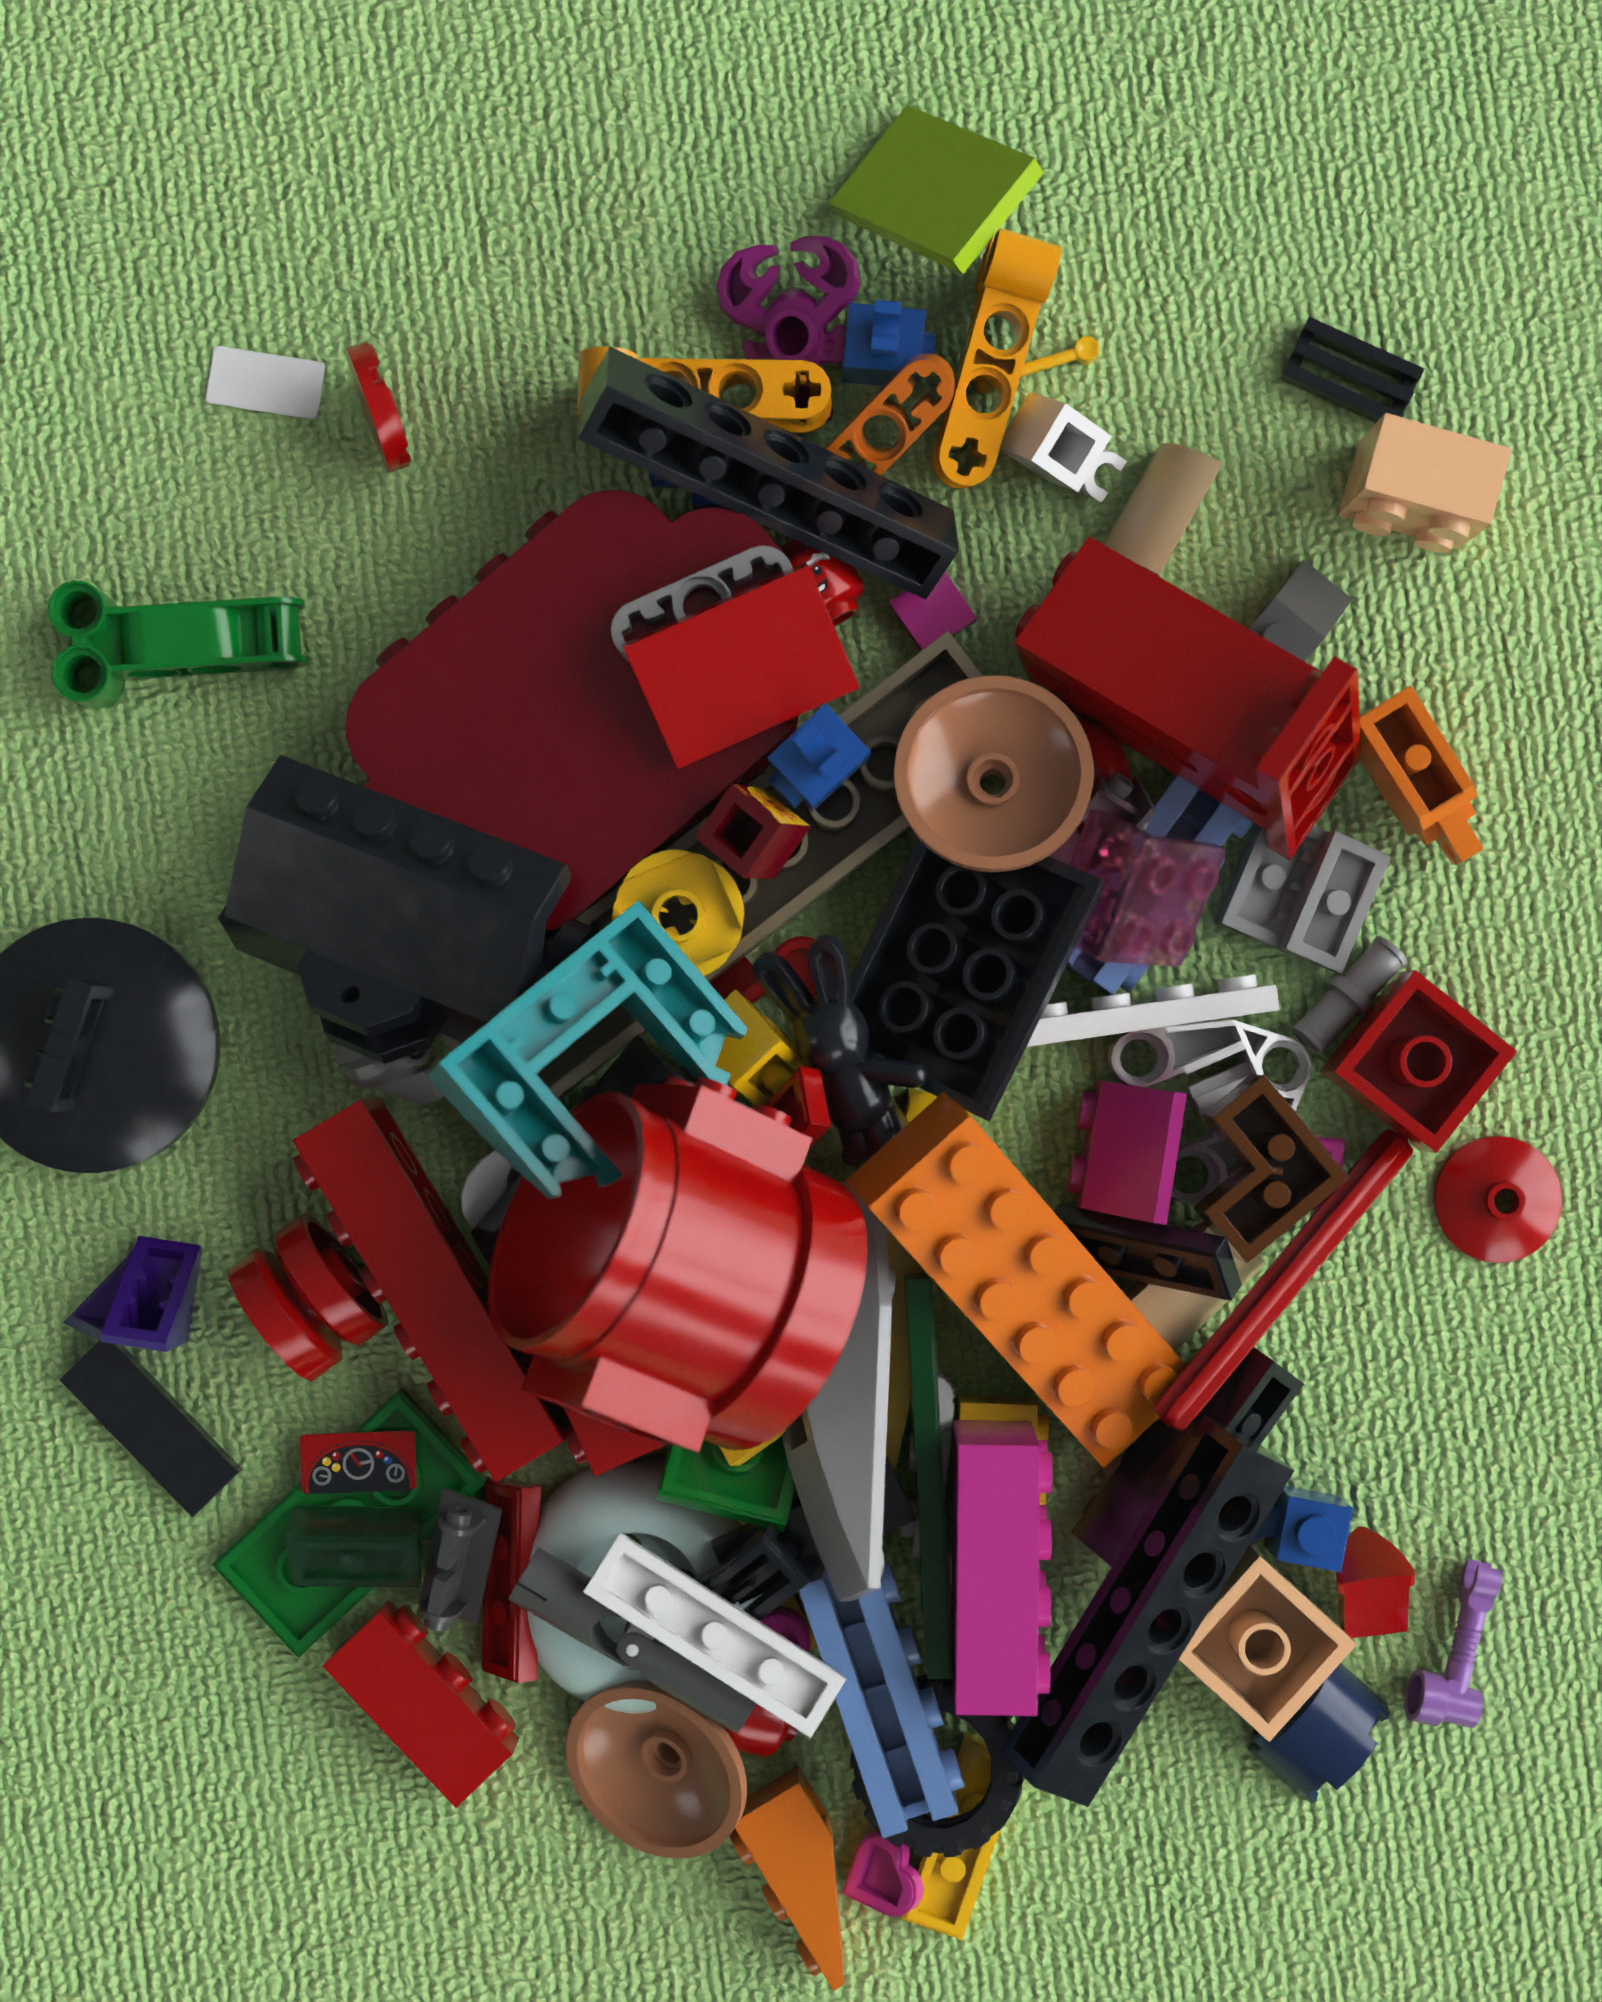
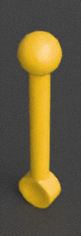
M1084 336L1076 342L1074 348L1024 363L1020 378L1075 360L1081 364H1091L1098 357L1100 351L1099 343L1093 337ZM984 379L973 380L975 390L981 394H990L995 390L992 384Z

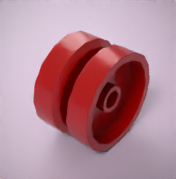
M304 1213L274 1234L276 1255L267 1250L257 1248L227 1270L228 1281L236 1299L265 1342L300 1377L313 1382L343 1359L340 1339L359 1347L389 1325V1321L382 1303L379 1304L368 1291L360 1274L361 1269L350 1254L318 1220Z

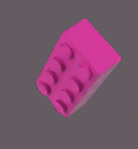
M953 1420L951 1624L954 1674H951L956 1715L1037 1716L1038 1694L1050 1693L1049 1652H1045L1044 1635H1038V1627H1050L1051 1624L1050 1586H1046L1045 1570H1039V1560H1051L1052 1552L1051 1520L1047 1519L1046 1505H1040V1493L1052 1492V1454L1047 1452V1441L1038 1440L1031 1421Z

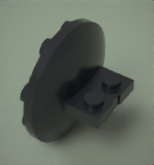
M76 918L48 924L31 931L7 947L0 954V1138L15 1151L34 1162L50 1168L76 1173H101L131 1167L153 1158L179 1140L192 1126L207 1103L215 1084L220 1059V1030L214 1003L202 978L191 963L175 947L152 932L132 924L102 918Z

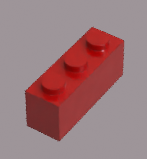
M388 1599L330 1655L322 1667L447 1800L457 1808L513 1754L519 1737L514 1733L517 1726L512 1716L500 1703L494 1699H490L486 1703L469 1685L473 1681L472 1676L458 1658L449 1652L442 1656L425 1638L429 1634L427 1627L411 1609L406 1606L398 1609Z

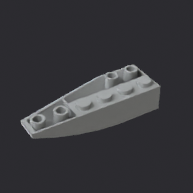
M845 1182L843 1184L851 1190L861 1207L867 1233V1264L860 1304L846 1344L829 1377L807 1408L787 1427L782 1435L788 1465L810 1533L839 1601H853L879 1590L884 1570L882 1538L892 1313L891 1299L894 1295L896 1280L894 1270L889 1265L887 1235L889 1230Z

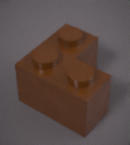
M1250 1074L1201 1115L1240 1162L1242 1167L1193 1206V1209L1215 1235L1227 1237L1232 1256L1245 1263L1250 1262L1350 1178L1265 1075Z

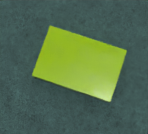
M906 105L829 204L839 217L964 274L1044 172L1036 159L1030 155Z

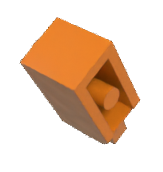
M1410 685L1360 716V762L1407 836L1416 833L1424 845H1428L1436 840L1452 865L1461 864L1483 850L1484 848L1467 819L1476 814L1470 802L1477 797L1474 784L1412 686Z

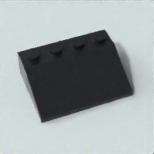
M918 839L850 977L851 1002L862 1012L869 1027V1044L866 1056L922 1064L926 1068L928 1075L925 1084L919 1087L920 1089L937 1097L942 1092H945L964 1110L990 1122L1106 882L1049 856L1030 866L1005 872H985L967 869L941 858Z

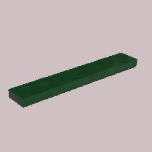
M927 1273L904 1274L925 1665L928 1679L951 1678V1674H954L933 1282Z

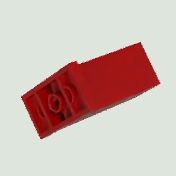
M1089 536L1077 553L1071 551L1062 559L1054 573L1051 591L1040 606L1038 604L1030 606L1017 625L1015 631L1017 639L1014 643L1029 682L1055 695L1073 713L1081 718L1101 725L1119 741L1264 828L1268 848L1290 861L1361 759L1358 669L1333 656L1322 672Z

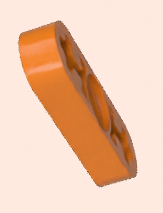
M931 353L918 354L910 358L824 449L849 459L853 449L844 445L847 440H851L854 449L862 457L857 464L868 469L863 460L865 459L875 464L869 470L882 475L951 403L956 386V378L952 367L945 359ZM917 372L925 378L934 372L940 377L936 388L940 397L934 399L929 394L922 396L912 406L910 414L919 418L915 424H912L908 414L900 406L911 395L916 383L911 375ZM891 394H895L900 405L887 398ZM875 415L888 416L898 425L899 439L891 447L876 448L869 444L864 436V423Z

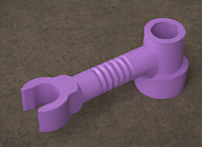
M1472 1559L1466 1560L1461 1574V1591L1459 1595L1461 1608L1457 1620L1458 1626L1455 1628V1638L1452 1640V1650L1449 1652L1450 1657H1448L1445 1673L1440 1672L1438 1674L1420 1669L1412 1673L1406 1687L1404 1709L1408 1720L1431 1726H1438L1442 1721L1468 1728L1477 1726L1482 1714L1483 1697L1480 1690L1469 1688V1683L1474 1667L1473 1662H1475L1474 1656L1477 1654V1644L1480 1642V1632L1483 1630L1486 1614L1492 1609L1493 1602L1500 1591L1502 1583V1571L1493 1569L1492 1564Z

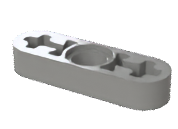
M770 546L753 547L625 604L614 616L611 626L612 639L618 652L628 660L622 644L626 643L624 636L632 632L630 621L633 618L642 616L646 624H653L665 619V612L659 605L672 600L673 612L676 620L686 616L683 605L691 591L697 588H709L714 590L722 600L731 596L727 585L720 578L733 574L734 584L737 587L753 578V565L762 562L768 571L778 568L783 573L792 569L789 559L776 548Z

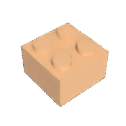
M1385 413L1357 444L1338 516L1354 520L1352 526L1364 533L1388 536L1391 531L1415 537L1413 543L1419 548L1437 553H1450L1452 548L1460 549L1491 525L1512 448Z
M1249 1545L1179 1660L1270 1742L1357 1644L1340 1626Z

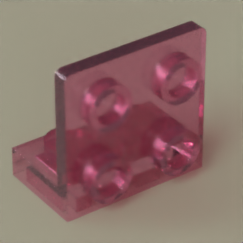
M1090 809L1069 865L1104 880L1106 885L1075 947L1098 961L1180 966L1194 943L1195 930L1207 899L1217 885L1219 869L1226 853L1225 849L1213 843L1153 836L1108 811Z

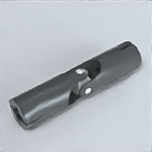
M537 1548L508 1598L509 1601L620 1665L642 1672L645 1678L659 1689L735 1734L740 1731L756 1705L754 1701L629 1621L625 1625L624 1635L619 1639L618 1644L612 1641L600 1625V1620L605 1617L621 1616L583 1592L591 1577L542 1548Z

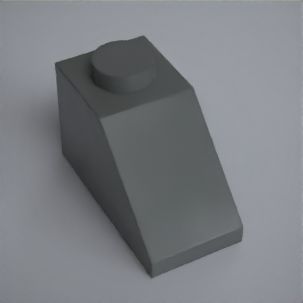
M1303 559L1247 628L1306 662L1328 635L1352 601V598Z

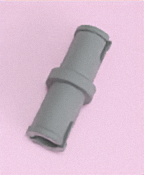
M1377 936L1370 947L1343 976L1335 974L1326 984L1329 991L1299 1023L1292 1027L1294 1035L1312 1052L1323 1056L1332 1042L1357 1016L1364 1018L1373 1009L1371 1000L1400 969L1407 965L1408 961L1404 954L1387 939Z

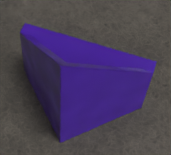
M138 1236L133 1251L63 1323L101 1342L167 1352L187 1343L202 1255L201 1245Z

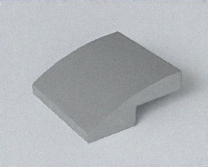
M1255 823L1214 923L1296 958L1342 974L1391 856L1337 831H1325L1314 826L1289 861L1268 848L1265 829Z

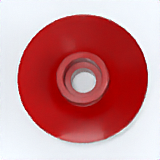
M1489 1136L1463 1145L1447 1159L1435 1183L1434 1209L1441 1230L1457 1249L1481 1261L1507 1263L1531 1255L1550 1238L1557 1226L1561 1213L1562 1193L1554 1168L1536 1148L1515 1138ZM1508 1189L1513 1195L1514 1203L1510 1210L1501 1213L1494 1205V1198L1498 1191Z

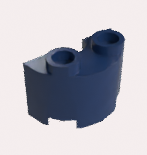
M1340 1663L1270 1742L1254 1729L1251 1734V1740L1254 1742L1247 1750L1302 1799L1314 1803L1319 1794L1317 1791L1324 1783L1328 1782L1338 1790L1361 1768L1374 1751L1378 1743L1368 1734L1379 1720L1382 1722L1389 1719L1388 1704Z

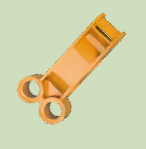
M1003 228L996 232L995 237H992L986 246L974 293L978 294L955 374V391L951 403L945 410L933 452L932 464L935 474L942 483L951 488L965 489L983 482L990 476L996 464L1041 303L1045 304L1052 289L1061 258L1062 246ZM994 316L1002 317L1013 326L1015 340L1010 349L998 350L990 346L986 341L984 325L988 318ZM984 379L995 388L997 404L992 412L979 413L970 407L966 399V388L970 381ZM967 442L971 445L970 455L979 459L978 467L967 469L962 476L957 473L958 462L949 458V451H955Z
M591 347L579 351L578 420L581 398L609 347ZM613 347L722 399V395L731 386L737 384L748 385L754 389L756 396L750 405L742 409L793 434L815 432L824 426L831 414L830 380L825 371L814 362L804 360L637 358V354L633 351ZM798 387H809L812 397L809 398L808 408H796L794 398L797 396Z

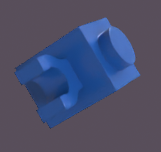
M876 300L875 305L849 302L842 382L884 386L910 358L923 353L934 354L936 332L924 331L926 310L901 308L902 302ZM915 372L911 376L916 382L913 389L917 390L919 374Z
M825 703L767 757L768 765L775 772L767 781L793 809L803 801L813 812L870 759L871 751Z
M1285 1486L1252 1541L1265 1537L1264 1547L1278 1561L1341 1572L1353 1508L1338 1495Z

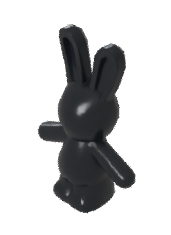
M826 934L818 936L811 944L808 953V963L818 999H814L787 960L771 952L762 953L753 963V974L764 991L792 1023L794 1043L801 1060L810 1068L820 1069L829 1118L838 1129L842 1144L841 1158L843 1163L847 1166L865 1163L909 1123L903 1112L893 1101L887 1085L919 1088L927 1080V1070L922 1064L917 1062L866 1056L869 1044V1027L862 1012L851 1002L847 954L843 945L835 937Z

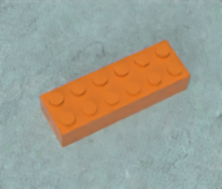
M942 1092L845 1181L1103 1468L1112 1462L1159 1418L1154 1410L1155 1403L1187 1365L972 1116L945 1092Z

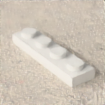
M1256 974L1217 980L1219 988L1217 993L1194 996L1193 983L1154 989L1155 1002L1131 1005L1130 993L1091 998L1093 1011L1068 1014L1067 1002L1047 1004L1027 1047L1278 1011L1280 1008L1276 985L1257 987Z
M621 1532L583 1591L810 1738L846 1681V1677Z

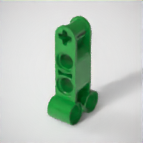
M78 580L66 582L54 590L49 599L47 610L50 622L56 630L72 639V646L59 653L53 663L51 674L53 683L60 694L86 709L101 710L109 708L118 701L123 693L125 680L305 667L308 665V657L301 654L299 611L305 608V601L294 597H264L117 607L109 596L88 582ZM95 600L97 616L93 623L86 628L75 629L72 616L76 606L83 601ZM98 663L101 669L99 684L90 692L80 693L76 685L78 672L86 664Z

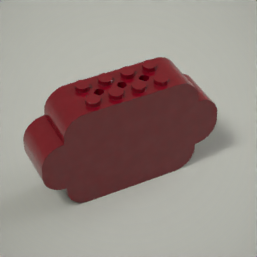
M604 490L586 495L575 501L559 515L554 510L549 511L529 527L525 533L528 542L514 554L508 557L505 553H500L488 561L475 576L479 583L461 599L451 595L435 606L425 618L429 626L409 642L406 637H402L389 645L375 661L379 668L359 686L352 697L346 717V737L354 760L370 779L364 787L568 865L571 880L546 922L544 939L553 937L567 921L579 917L623 883L630 869L638 862L652 854L664 851L708 817L731 784H750L770 767L767 757L797 729L799 715L677 769L632 666L618 652L611 635L614 616L621 607L631 601L753 547L770 546L783 553L767 532L745 514H739L728 508L708 507L688 512L671 523L664 513L649 500L635 493L621 490ZM761 562L752 566L753 578L737 587L734 584L733 574H728L720 579L727 585L731 595H734L781 574L778 568L768 571ZM697 588L687 595L683 605L684 613L687 616L720 601L721 598L712 589ZM672 600L659 605L665 612V619L653 624H646L642 616L633 618L630 621L632 632L624 636L625 642L675 621Z

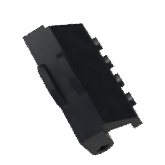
M282 755L278 757L246 806L228 901L218 916V920L236 950L300 975L308 1005L313 1014L320 1016L324 1033L330 1042L383 1064L429 1049L438 1033L465 1042L600 932L598 928L571 919L558 931L542 958L546 922L571 880L567 864Z

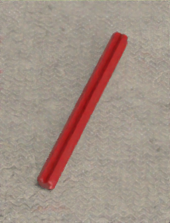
M1390 1129L1384 1130L1378 1135L1348 1171L1347 1175L1350 1178L1323 1201L1155 1403L1154 1410L1166 1425L1179 1432L1188 1428L1411 1158L1413 1149L1406 1137Z

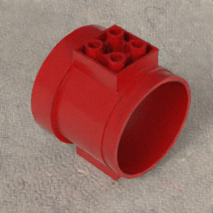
M666 1077L664 1084H636L632 1098L616 1092L601 1093L589 1098L572 1110L570 1114L623 1176L612 1185L601 1188L598 1187L594 1175L559 1183L562 1195L550 1200L522 1176L506 1211L494 1249L489 1278V1311L492 1325L500 1340L507 1346L525 1353L534 1354L521 1390L632 1435L698 1453L703 1440L724 1449L735 1451L757 1447L771 1440L794 1422L817 1395L838 1361L852 1329L860 1304L867 1264L866 1226L856 1197L843 1183L803 1164L812 1138L790 1128L789 1125L792 1118L789 1115L760 1104H754L752 1109L734 1101L737 1094L735 1089L718 1081L700 1077L696 1085L681 1079Z

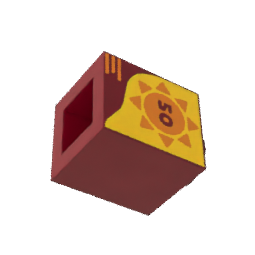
M731 784L694 838L741 877L775 879L811 826L763 787Z

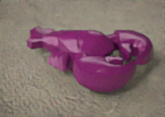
M804 236L790 242V251L807 252L816 255L820 259L818 267H810L803 260L793 264L799 275L821 291L823 295L816 300L813 295L804 289L792 286L781 292L769 308L760 305L777 282L781 266H770L766 274L761 277L757 276L756 269L764 260L779 254L777 245H755L735 252L722 266L716 288L720 310L734 324L764 336L765 342L743 341L742 348L746 351L745 358L753 360H804L814 362L822 369V364L842 362L844 360L843 349L846 342L844 337L846 328L841 324L827 332V325L843 309L849 307V302L854 303L861 287L858 262L846 245L828 236ZM798 387L797 396L794 398L796 408H808L809 398L812 397L809 387ZM833 408L831 410L830 417L827 421L833 420Z

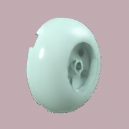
M642 1455L597 1476H594L590 1466L586 1467L557 1486L540 1505V1526L533 1543L530 1560L537 1548L540 1547L592 1578L621 1532L623 1534L635 1535L644 1548L677 1569L689 1570L697 1580L719 1563L712 1549L711 1540L742 1526V1524L737 1520L657 1501L656 1495L666 1458ZM728 1580L713 1592L718 1595L723 1593L730 1587ZM761 1595L743 1604L736 1602L734 1605L743 1610ZM527 1611L531 1636L538 1653L537 1663L552 1680L571 1695L585 1702L594 1694L623 1682L633 1680L650 1682L642 1672L620 1665ZM605 1617L600 1620V1625L607 1636L618 1644L619 1639L624 1635V1628L628 1620L622 1617ZM625 1699L604 1705L611 1710L631 1714L646 1713L656 1709L654 1702L640 1699Z

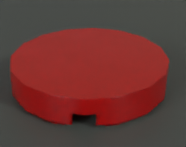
M365 341L346 347V358L356 391L385 469L390 473L410 466L409 463L412 460L406 450V447L409 446L391 390L387 388L384 379L379 377L376 367H378L380 361L373 345Z

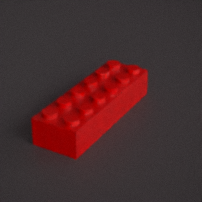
M381 1097L360 1099L293 1139L292 1141L300 1153L293 1157L297 1171L312 1191L320 1187L333 1209L326 1214L333 1232L345 1247L354 1244L366 1264V1267L360 1270L364 1284L379 1304L387 1300L400 1322L393 1327L400 1345L412 1360L421 1357L433 1377V1380L427 1383L431 1397L446 1417L452 1413L455 1414L467 1435L460 1440L462 1448L476 1471L482 1473L488 1470L496 1483L563 1443L566 1439L564 1428L571 1426L564 1407L557 1404L552 1405L550 1401L521 1390L534 1354L525 1353L507 1346L496 1334L489 1311V1278Z

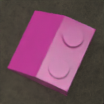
M1094 1080L1092 1092L1082 1091L1077 1112L1076 1128L1086 1130L1082 1156L1072 1154L1066 1184L1067 1192L1076 1193L1074 1205L1081 1209L1167 1225L1187 1094Z

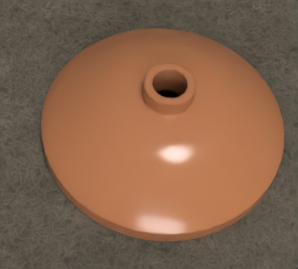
M998 675L979 676L962 680L945 687L929 698L915 712L904 729L897 747L894 765L897 800L907 824L918 839L932 852L955 865L985 872H1005L1027 867L1043 860L1059 849L1072 836L1083 819L1090 801L1094 779L1091 747L1080 722L1073 712L1055 695L1034 683L1019 678ZM994 775L1003 780L1005 787L997 794H988L983 791L980 782L983 778Z
M634 1680L611 1686L592 1695L573 1717L566 1738V1761L569 1774L586 1808L611 1834L645 1853L674 1859L692 1858L706 1854L720 1846L731 1835L745 1809L747 1780L740 1754L722 1725L662 1691L652 1682ZM640 1699L654 1702L656 1709L646 1713L631 1714L606 1708L604 1705L619 1700Z

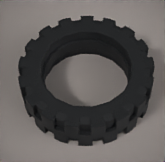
M927 1674L916 1677L920 1690L932 1686L940 1712H948L967 1721L984 1739L991 1757V1781L984 1798L970 1811L952 1818H942L933 1821L932 1816L922 1814L907 1819V1831L886 1837L885 1839L899 1848L902 1844L914 1848L913 1854L931 1857L932 1853H944V1858L962 1855L966 1849L973 1847L975 1850L983 1846L990 1840L992 1835L1004 1827L1019 1801L1025 1777L1000 1752V1749L1014 1728V1724L1011 1721L1013 1716L956 1715L951 1678L928 1679ZM852 1750L850 1769H854L855 1780L852 1782L853 1791L857 1800L862 1799L867 1808L864 1815L875 1828L878 1823Z

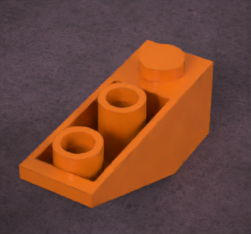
M798 1765L747 1797L742 1817L731 1833L730 1839L742 1861L747 1866L756 1862L768 1883L762 1886V1890L775 1916L780 1921L789 1917L801 1938L795 1944L809 1972L814 1977L823 1973L832 1990L835 1991L845 1985L832 1819Z

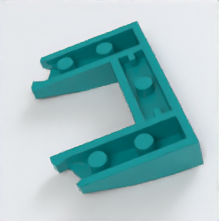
M639 900L447 1055L427 1076L488 1143L549 1200L562 1195L559 1183L594 1175L598 1187L601 1188L612 1185L623 1175L537 1076L539 1071L621 1004L697 1080L700 1077L708 1078L727 1085L731 1073L716 1067L715 1064L726 1036L741 1040L746 1035L748 1029Z

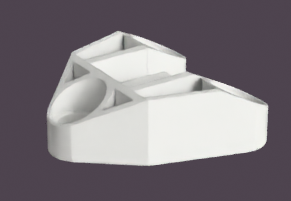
M1233 1019L1122 1033L1114 1039L1109 1047L1107 1057L1109 1069L1117 1080L1126 1085L1144 1087L1154 1085L1176 1075L1190 1074L1237 1053L1241 1063L1186 1087L1190 1095V1101L1194 1109L1197 1110L1201 1121H1205L1201 1117L1203 1113L1250 1074L1264 1075L1262 1069L1263 1058L1273 1048H1285L1295 1057L1297 1066L1292 1079L1283 1084L1271 1082L1294 1111H1296L1311 1071L1309 1054L1299 1042ZM1136 1039L1150 1044L1155 1054V1063L1151 1071L1139 1077L1131 1076L1125 1072L1120 1062V1054L1123 1047L1128 1042ZM1212 1129L1204 1131L1203 1136L1180 1145L1177 1155V1161L1187 1156L1199 1159L1205 1166V1182L1201 1188L1191 1193L1181 1192L1173 1184L1171 1198L1182 1203L1197 1204L1242 1167L1240 1162Z

